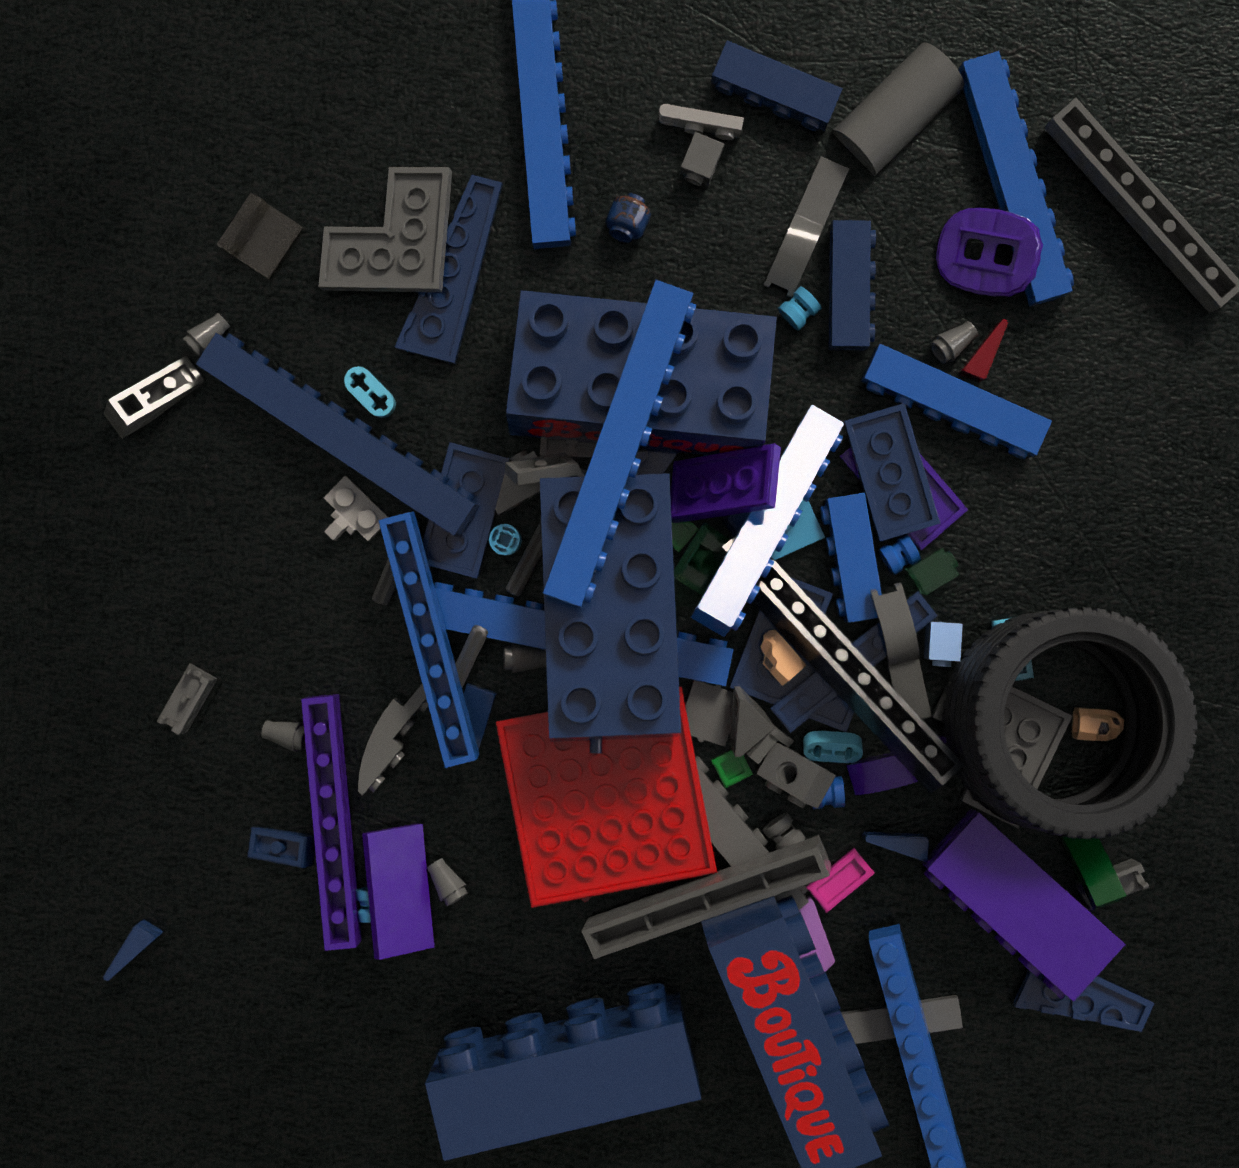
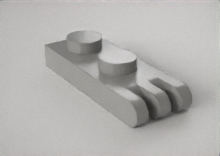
M663 104L659 108V121L664 125L685 128L684 131L690 134H695V132L703 134V132L715 133V137L722 140H733L734 137L740 138L743 117L670 104Z

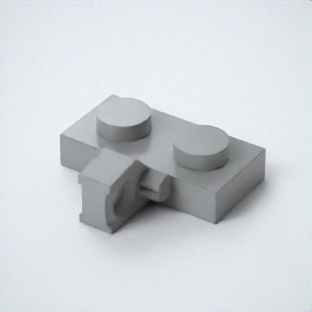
M344 476L324 497L336 509L331 514L335 521L324 531L335 541L345 531L352 535L356 530L367 541H371L381 530L378 520L389 518L347 476Z

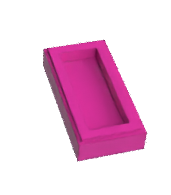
M853 848L831 866L829 877L814 881L806 887L823 909L828 912L875 873L855 848Z

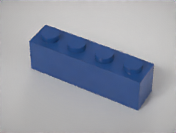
M865 493L824 500L825 506H821L820 509L823 525L828 524L830 537H826V548L828 555L834 556L835 567L831 568V578L833 586H839L840 598L836 599L838 616L844 617V622L847 623L878 618L873 607L870 590L876 589L878 595H882Z

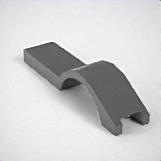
M822 156L820 157L763 285L764 287L769 288L771 283L787 289L786 296L792 298L849 168Z
M641 449L637 452L636 458L641 459L640 464L648 458V451L646 449ZM565 452L505 462V474L518 486L540 482V478L585 477L587 472L586 469L580 468L578 463Z
M894 584L895 592L878 595L876 589L870 590L873 607L877 614L887 653L886 665L891 687L921 719L932 717L919 661L917 635L902 584Z

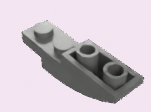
M421 684L406 704L398 697L394 698L374 727L366 745L359 772L358 792L361 795H364L368 790L374 793L385 780V777L381 774L386 768L390 766L394 769L405 756L401 750L406 744L397 736L400 734L404 737L415 724L412 717L418 710L424 713L429 707L423 684Z

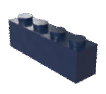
M730 41L725 43L711 80V84L715 85V89L720 93L729 96L733 93L744 97V101L751 106L761 107L763 105L773 109L772 112L776 116L783 119H790V117L802 122L801 125L812 131L826 130L843 89Z
M833 220L830 225L828 350H866L870 346V342L875 340V324L870 323V311L875 310V292H870V280H875L876 263L875 261H870V251L875 249L876 230H871V221Z

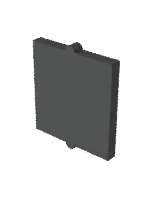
M697 680L692 681L685 702L691 736L697 737L699 742L706 740L725 747L730 733L733 692L722 689L721 685L715 684L713 686Z

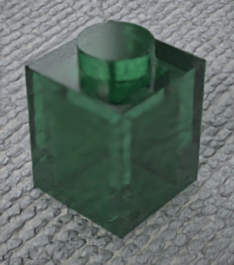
M943 548L936 549L923 557L921 561L906 568L922 595H928L959 575L955 569L959 566L955 557L950 551L945 552Z

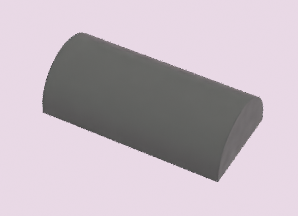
M921 43L831 133L876 176L964 89V80L956 66L943 52L929 43Z

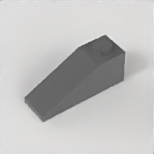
M185 356L110 398L104 415L123 439L157 418L203 384L205 380L188 357Z

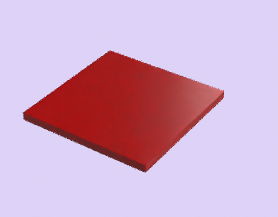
M679 686L681 734L679 736L603 740L602 754L589 753L590 740L550 742L548 712L496 721L531 908L717 873L682 686Z

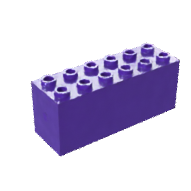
M972 808L928 855V862H922L927 868L923 874L940 890L944 886L949 888L950 892L947 895L963 911L971 908L974 911L971 917L988 933L994 929L997 932L994 938L1012 955L1018 951L1021 954L1018 960L1036 977L1042 973L1045 977L1041 981L1060 999H1063L1066 995L1074 1002L1126 945L984 816Z

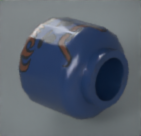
M630 193L627 196L615 198L605 219L609 234L613 238L629 243L632 240L640 239L643 235L651 213L641 196Z

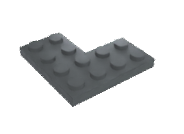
M389 167L384 227H324L318 287L326 291L442 293L452 181L451 169L449 167Z
M949 680L932 713V717L941 722L942 714L945 712L943 703L947 697L945 695L946 689L951 683ZM1011 687L1004 712V732L1007 747L1020 773L1033 787L1038 789L1073 716ZM964 789L960 798L961 801L1019 828L1018 825L1005 821L1003 818L991 813L992 810H987L980 804V801L975 800L971 796L970 790Z

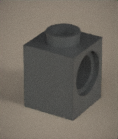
M695 132L681 165L680 174L684 175V179L691 184L701 186L704 183L709 185L722 155L724 143Z

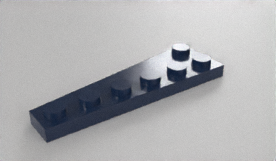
M471 175L454 213V218L447 229L442 293H418L416 303L409 313L396 342V349L456 365L503 186L502 182Z

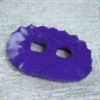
M967 208L955 213L944 225L938 241L937 267L940 275L951 286L978 295L1011 297L1014 294L1025 291L1029 283L1036 278L1043 243L1039 228L1029 218L1000 209ZM969 239H978L984 242L982 255L979 260L966 259L964 256ZM1000 244L1014 247L1012 262L1009 266L998 265L994 262L996 250Z

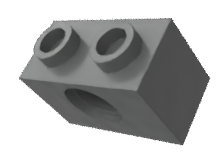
M778 742L768 752L757 772V775L767 780L765 783L766 787L778 794H781L784 790L790 794L787 800L801 808L808 804L818 809L836 777L833 773ZM797 773L795 780L792 782L794 775Z

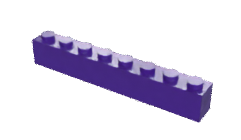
M339 694L306 697L301 699L324 949L328 951L356 948L362 941L361 925L358 920L359 904L356 899L357 882Z

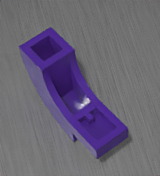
M938 736L945 744L946 738H944L943 736ZM893 753L870 756L847 765L855 795L880 792L918 782Z

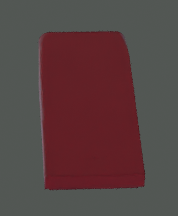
M1002 319L996 324L958 373L960 376L978 383L987 378L1006 330L1008 320Z

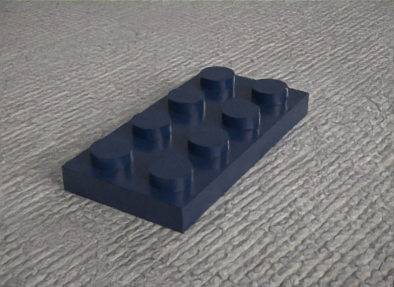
M905 403L844 421V428L863 492L865 493L878 542L941 524Z
M449 442L441 473L449 478L447 485L456 491L461 486L476 497L473 502L478 504L479 508L460 537L453 536L431 520H428L423 538V546L429 566L478 579L496 515L495 508L505 475V462H510V458Z

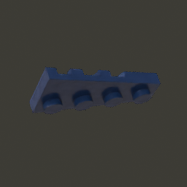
M1029 970L1012 1004L1016 1008L1037 1010L1042 1013L1057 1014L1083 1021L1088 1020L1142 1032L1154 1006L1152 1001L1099 976L1087 986L1074 1002L1066 995L1063 999H1060L1041 981L1045 977L1042 973L1036 977Z

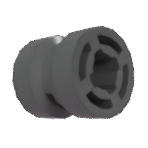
M788 812L779 815L762 829L767 838H772L776 843V850L804 841L806 838L801 830L795 829L792 824L793 819Z

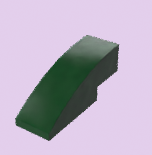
M1059 836L1077 880L1082 883L1093 910L1121 901L1127 896L1099 839H1074Z

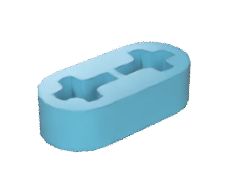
M357 366L348 370L344 378L348 391L374 416L384 418L391 415L396 406L393 395L364 367ZM357 374L360 377L364 374L366 375L364 382L370 388L367 392L359 386L353 388L355 383L354 375ZM373 393L380 398L387 396L388 399L385 403L388 407L386 410L379 408L375 411L376 402L370 397Z
M812 731L806 734L803 739L804 755L812 761L854 763L860 760L863 755L862 739L854 733Z

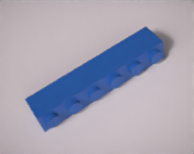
M882 344L875 348L860 381L867 384L866 389L874 394L883 396L885 392L895 397L894 402L899 405L905 403L906 408L911 409L912 405L924 410L922 413L924 416L935 421H940L943 418L952 422L951 427L965 434L972 431L981 435L980 441L997 447L999 443L1009 448V454L1024 460L1026 456L1033 457L1038 454L1052 420Z

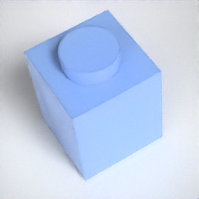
M929 622L925 630L924 659L932 660V666L951 667V661H960L963 624Z

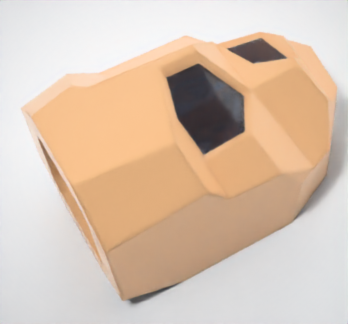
M769 630L763 635V641L760 646L764 654L763 665L783 686L798 674L806 664L776 630Z
M1074 707L1072 715V738L1109 741L1115 739L1124 729V719L1115 711L1101 708Z

